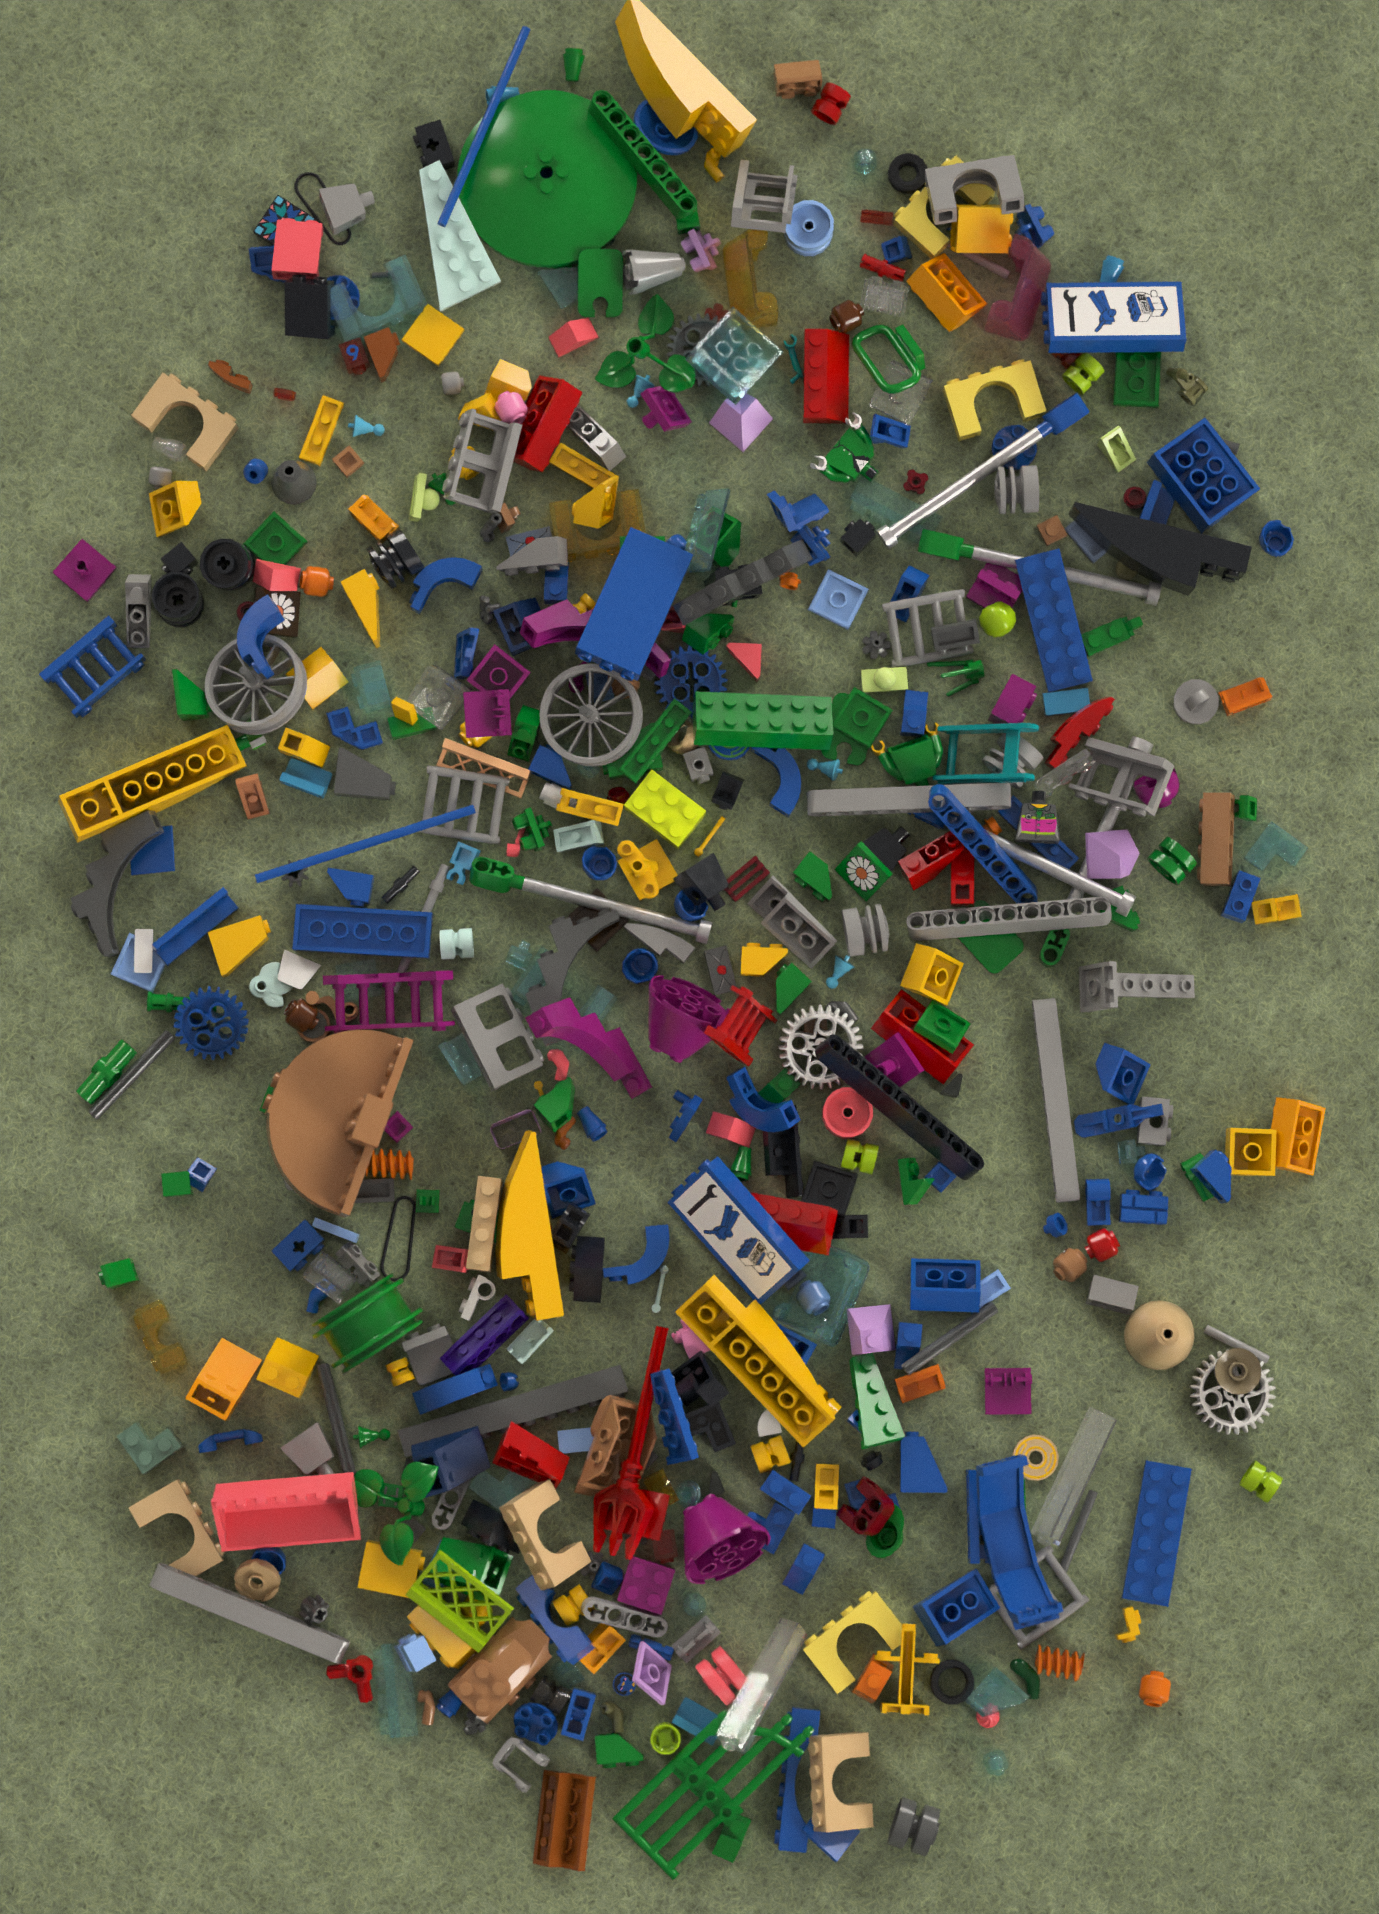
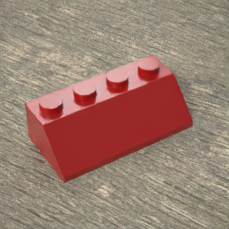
M805 329L803 423L846 424L845 419L848 418L849 334L830 329Z
M546 376L538 377L525 402L528 407V413L525 421L521 423L522 428L513 460L514 463L529 470L544 471L550 462L554 449L560 442L564 429L570 422L574 409L580 402L583 392L564 379Z
M901 989L871 1029L885 1040L899 1032L924 1070L944 1085L974 1044L963 1036L952 1054L914 1031L913 1029L925 1012L926 1007Z
M750 1192L801 1251L829 1256L838 1210L829 1206Z

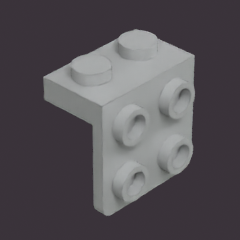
M440 1323L428 1327V1332L420 1336L418 1332L405 1336L406 1341L401 1342L404 1351L408 1355L417 1382L420 1385L452 1374L449 1368L439 1359L453 1345L447 1327H441Z

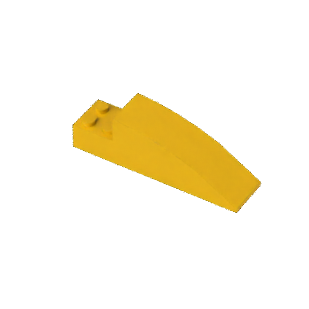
M627 0L615 23L628 65L648 103L676 139L694 127L724 158L743 144L757 119L640 0Z
M225 725L59 795L58 803L78 843L145 811L160 812L245 768L247 765L228 725Z
M528 1130L523 1135L503 1188L497 1224L496 1272L497 1276L501 1279L525 1276L521 1277L523 1291H526L528 1294V1300H525L526 1312L535 1320H543L564 1316L536 1132Z
M713 1275L675 1311L803 1448L835 1420L828 1403L800 1355L756 1299L745 1308L725 1285Z

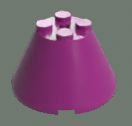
M657 975L649 983V1047L655 1052L660 1053L662 1051L670 1055L669 1057L673 1061L681 1063L683 1059L689 1058L712 1041L704 1034V1031L708 1025L715 1029L717 1026H720L730 1009L727 1008L725 1010L720 1005L721 1000L694 983L677 977L667 980L663 979V975Z
M715 1494L707 1495L703 1498V1502L696 1506H690L683 1511L684 1570L688 1581L694 1584H705V1580L715 1578L717 1582L738 1573L757 1560L763 1554L762 1547L765 1544L768 1546L771 1540L770 1534L765 1527L725 1499L716 1497Z

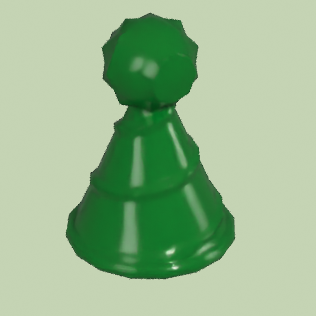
M436 473L432 474L431 476L434 479L428 483V486L444 495L442 488L447 474L442 473L439 476ZM445 499L447 505L452 506L456 503Z
M358 1425V1435H353V1440L359 1439V1447L362 1448L378 1438L382 1441H387L391 1433L385 1428L377 1432Z

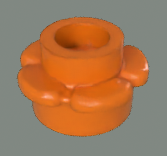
M787 572L779 577L780 587L785 589L797 590L798 584H801V580L797 579L798 575L792 572Z
M993 816L988 820L984 819L986 823L983 825L984 829L996 835L1002 832Z

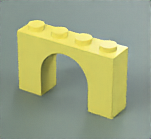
M955 155L952 160L949 158L945 160L941 166L964 162ZM971 183L958 189L955 194L962 197L968 204L987 205L994 198L995 191L987 185ZM925 187L921 192L917 190L909 199L911 203L906 208L902 206L895 213L894 226L930 259H933L948 246L950 239L935 227L927 216L926 205L929 202Z
M1024 359L1017 360L1011 363L1012 366L1006 368L997 366L991 368L989 373L981 375V372H976L969 375L968 379L960 381L957 378L946 382L947 385L943 387V393L958 441L981 434L982 430L975 411L974 398L978 392L988 386H1002L1014 395L1023 422L1040 418L1046 413L1031 360L1026 362Z
M867 1591L859 1598L860 1603L853 1608L850 1605L840 1613L842 1618L836 1622L832 1619L822 1627L823 1633L819 1636L813 1634L804 1641L806 1646L802 1649L837 1694L856 1680L840 1660L837 1653L838 1637L846 1627L856 1623L868 1624L878 1631L892 1651L901 1644L902 1624L876 1591L873 1593Z

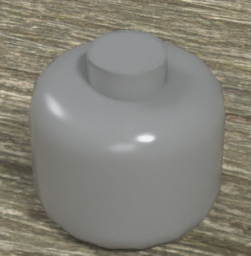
M458 372L443 373L441 375L443 393L445 395L461 393V387L464 386L463 377L460 378Z
M157 466L150 468L148 482L154 485L155 489L162 488L171 483V469Z

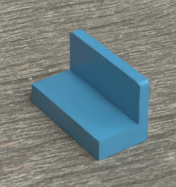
M291 758L286 771L282 772L279 781L284 785L324 799L333 774Z
M685 1697L672 1723L696 1736L714 1718H717V1714ZM717 1735L709 1736L705 1742L713 1746Z

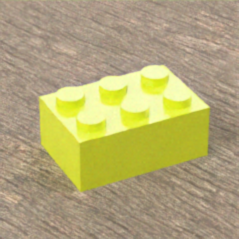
M652 769L624 804L626 811L678 850L706 815L705 809Z

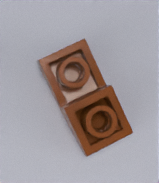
M216 360V362L209 361L208 366L210 370L220 380L237 390L251 393L253 385L247 376L241 374L232 376L233 370L228 362Z

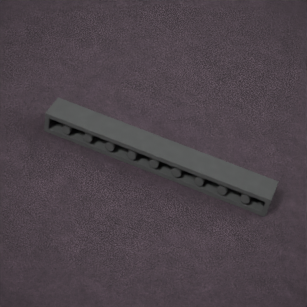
M617 1365L400 1429L398 1434L405 1457L411 1456V1460H413L411 1445L475 1426L479 1427L482 1439L492 1437L491 1432L500 1430L501 1434L505 1433L511 1421L515 1424L522 1423L523 1427L536 1424L535 1419L544 1417L545 1421L557 1418L558 1412L564 1410L567 1411V1414L580 1411L581 1405L589 1404L590 1408L600 1405L602 1399L609 1395L624 1398V1393L628 1392L621 1365Z

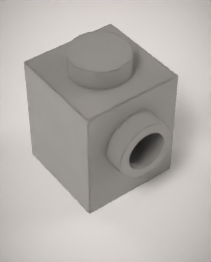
M705 747L683 754L691 782L697 781V784H702L709 781L710 776H713V770Z

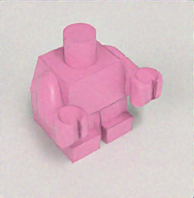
M681 1319L680 1322L683 1328L676 1331L675 1334L672 1333L671 1336L675 1343H682L688 1358L690 1359L699 1351L703 1353L710 1351L708 1346Z

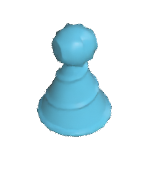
M639 375L635 376L634 395L627 399L629 407H637L638 398L641 397V393L648 388L655 387L654 384L648 381L649 375H646L645 378Z
M355 415L354 423H348V427L353 428L352 437L369 432H374L375 435L381 436L385 431L382 424L372 426L357 415Z
M811 758L807 762L809 770L814 771L818 768L832 781L836 780L838 773L842 774L843 769H839V759L818 763L816 759Z
M837 955L835 956L833 977L827 978V987L831 989L838 986L837 979L855 968L848 962L850 959L848 955L844 959Z

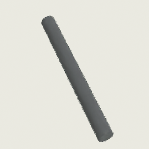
M1090 1489L1060 1563L1066 1573L1098 1494Z

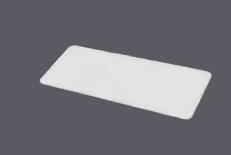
M135 929V973H152L153 929Z

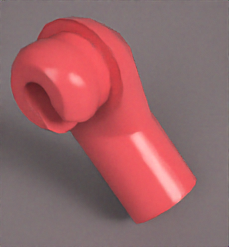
M551 1049L547 1054V1058L557 1067L554 1080H565L569 1069V1061L563 1051Z

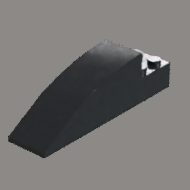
M1075 502L1069 510L1068 515L1106 553L1146 579L1161 583V586L1189 596L1195 589L1199 571L1200 575L1206 577H1213V575L1221 576L1223 581L1234 583L1235 580L1239 581L1246 573L1252 549L1251 546Z

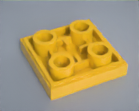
M427 304L402 338V342L439 367L465 329Z

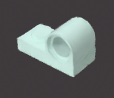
M596 820L553 830L557 852L605 844L601 822Z

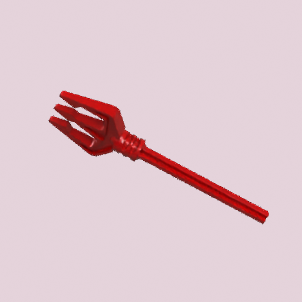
M656 1326L628 1456L620 1464L622 1470L618 1473L620 1478L617 1479L616 1484L608 1486L594 1496V1552H600L606 1539L603 1528L610 1504H613V1529L609 1537V1554L611 1556L616 1555L623 1541L622 1533L632 1509L636 1510L632 1536L625 1543V1559L628 1560L632 1559L653 1514V1505L642 1490H639L640 1484L638 1480L641 1479L640 1472L643 1471L644 1467L640 1464V1457L654 1397L650 1374L660 1370L669 1328Z

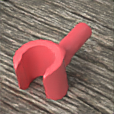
M526 828L519 830L515 844H507V856L517 857L519 855V839L523 837Z

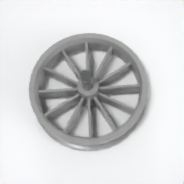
M267 634L263 641V647L272 648L266 658L270 667L280 651L286 653L289 657L272 668L275 673L272 677L267 679L262 673L257 674L254 668L251 671L239 654L237 639L224 646L214 657L208 668L205 678L207 702L220 720L238 733L260 735L272 732L292 719L304 701L307 691L305 667L292 648L286 642L273 635ZM236 657H238L243 665L240 667L239 673L226 668ZM292 665L294 666L295 676L274 678ZM223 672L243 681L219 684ZM294 684L290 696L271 689V686ZM238 690L219 703L218 692ZM269 693L286 701L276 712L266 698ZM263 698L272 715L258 720L259 699ZM241 700L231 718L224 714V710ZM252 700L251 722L240 721Z
M581 664L565 670L550 683L541 701L540 724L545 739L559 755L578 765L595 767L607 765L618 760L634 745L642 727V704L633 685L628 680L622 678L620 673L613 670L611 672L603 670L599 667V664ZM594 673L608 675L610 677L594 704ZM589 674V704L585 702L573 679L575 677ZM614 679H616L626 691L600 706ZM567 682H570L583 706L578 707L558 696L557 693ZM629 695L632 712L604 713V710ZM555 697L577 708L579 713L551 714V707ZM632 716L628 733L605 722V717ZM581 718L555 735L553 734L550 719ZM602 723L626 736L615 749L612 748L600 727ZM583 724L569 750L566 751L558 743L557 739ZM589 727V757L573 755L586 729ZM594 728H597L610 752L594 757Z

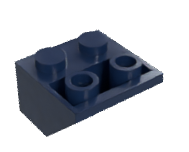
M536 597L516 601L493 611L512 657L532 649L531 645L520 634V630L525 617L541 611Z

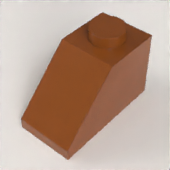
M389 327L364 336L366 346L381 383L386 381L398 354L397 346L400 345L396 332L391 333Z

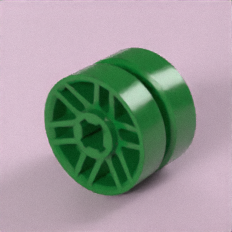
M1166 836L1158 845L1160 850L1155 849L1147 857V860L1162 876L1178 886L1186 878L1184 872L1190 873L1197 865V862L1184 847Z

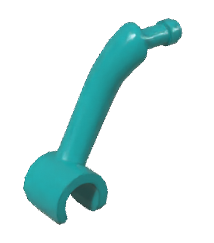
M790 334L794 344L788 345L786 341H783V345L788 349L793 369L797 373L789 381L791 384H794L799 378H803V371L795 351L797 338Z

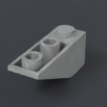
M578 405L574 409L567 427L607 470L611 471L626 458V455L618 442Z
M559 536L536 538L496 566V570L505 572L507 576L519 575L518 571H526V573L530 574L539 573V569L546 568V571H559L560 567L568 566L567 539Z
M129 574L125 581L127 647L150 648L151 575Z

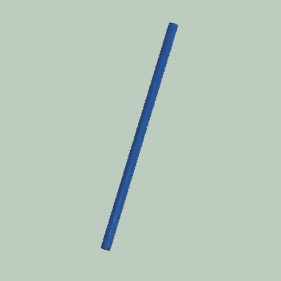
M526 26L521 28L437 224L442 227H446L530 33V28Z
M470 805L255 874L257 883L267 881L475 814L476 811L474 805Z

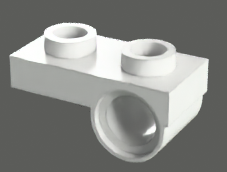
M479 1274L477 1279L472 1278L468 1290L471 1291L468 1300L463 1299L459 1308V1312L462 1313L461 1318L468 1321L471 1320L479 1299L490 1300L496 1293L494 1283ZM484 1283H488L492 1288L490 1295L486 1297L481 1296L479 1293V1287Z

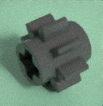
M308 867L298 870L301 872L298 873L297 879L293 876L289 877L292 872L286 874L281 879L282 881L289 879L290 888L294 883L302 887L301 881L303 879L309 880L304 875Z
M319 1595L315 1598L308 1596L301 1603L302 1611L299 1615L309 1625L313 1621L319 1624L326 1619L329 1605Z

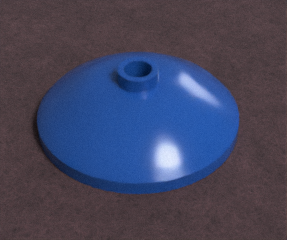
M647 99L639 104L634 113V124L659 153L666 155L684 154L694 146L697 140L698 131L694 127L676 139L662 123Z

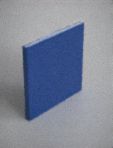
M172 825L162 826L164 833L149 841L135 854L130 861L131 875L175 871Z
M812 1817L801 1830L835 1863L860 1832L859 1829L834 1832L814 1831Z

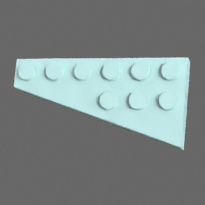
M440 160L420 169L419 175L441 312L499 284L501 280L459 197L446 227L437 224L453 188Z

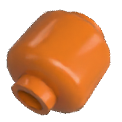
M308 566L305 571L301 572L299 587L303 589L304 594L324 597L328 590L333 589L334 577L330 576L327 568Z
M1150 1671V1675H1145L1141 1678L1140 1699L1147 1706L1162 1707V1704L1169 1700L1170 1680L1164 1677L1162 1672Z

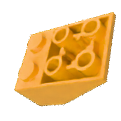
M221 1338L185 1399L224 1421H229L262 1360Z

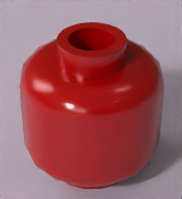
M1102 1228L1087 1237L1088 1245L1085 1246V1249L1090 1259L1095 1257L1098 1262H1104L1118 1254L1120 1244L1112 1230L1108 1231L1106 1228Z

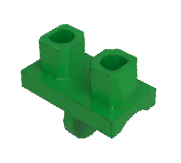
M531 807L524 809L520 815L512 819V823L516 831L526 828L529 834L519 839L522 851L534 849L537 852L545 846L542 837H549L547 828H550L552 823L551 821L544 822L542 815L536 816L535 820Z

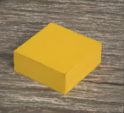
M398 697L394 698L391 702L394 716L410 725H414L418 720L415 706Z

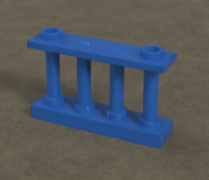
M109 615L39 673L47 684L50 682L56 683L76 706L71 711L76 718L86 716L92 710L91 706L132 671L137 673L145 665L143 662L146 658L142 653L135 657L114 633V628L117 625ZM103 637L108 639L128 662L120 671H117L97 648V642ZM85 652L87 654L90 653L111 677L102 686L95 681L80 663L79 657ZM66 668H73L93 691L84 701L62 677V672Z

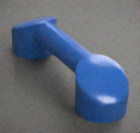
M249 1429L213 1434L198 1445L199 1453L218 1450L216 1443L244 1438L245 1445L263 1442L262 1434Z

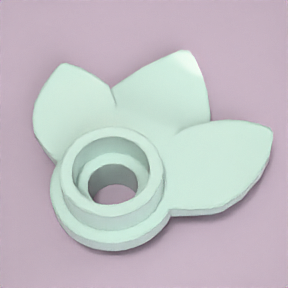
M271 962L264 965L259 975L255 976L249 983L251 994L256 998H262L266 1005L270 1007L284 1006L282 995L293 988L278 980L279 962ZM263 983L265 989H258L257 984Z

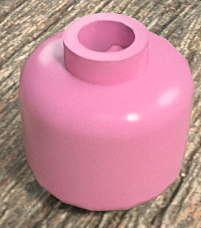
M506 391L498 396L495 410L502 422L521 424L525 421L528 407L519 393Z

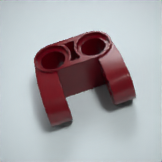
M863 1476L856 1485V1488L867 1498L858 1512L851 1506L843 1504L836 1515L855 1533L875 1536L893 1514L894 1502L874 1481Z

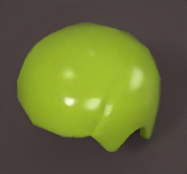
M1001 601L988 605L979 616L980 627L988 636L993 638L1004 636L1015 626V612L1010 605Z

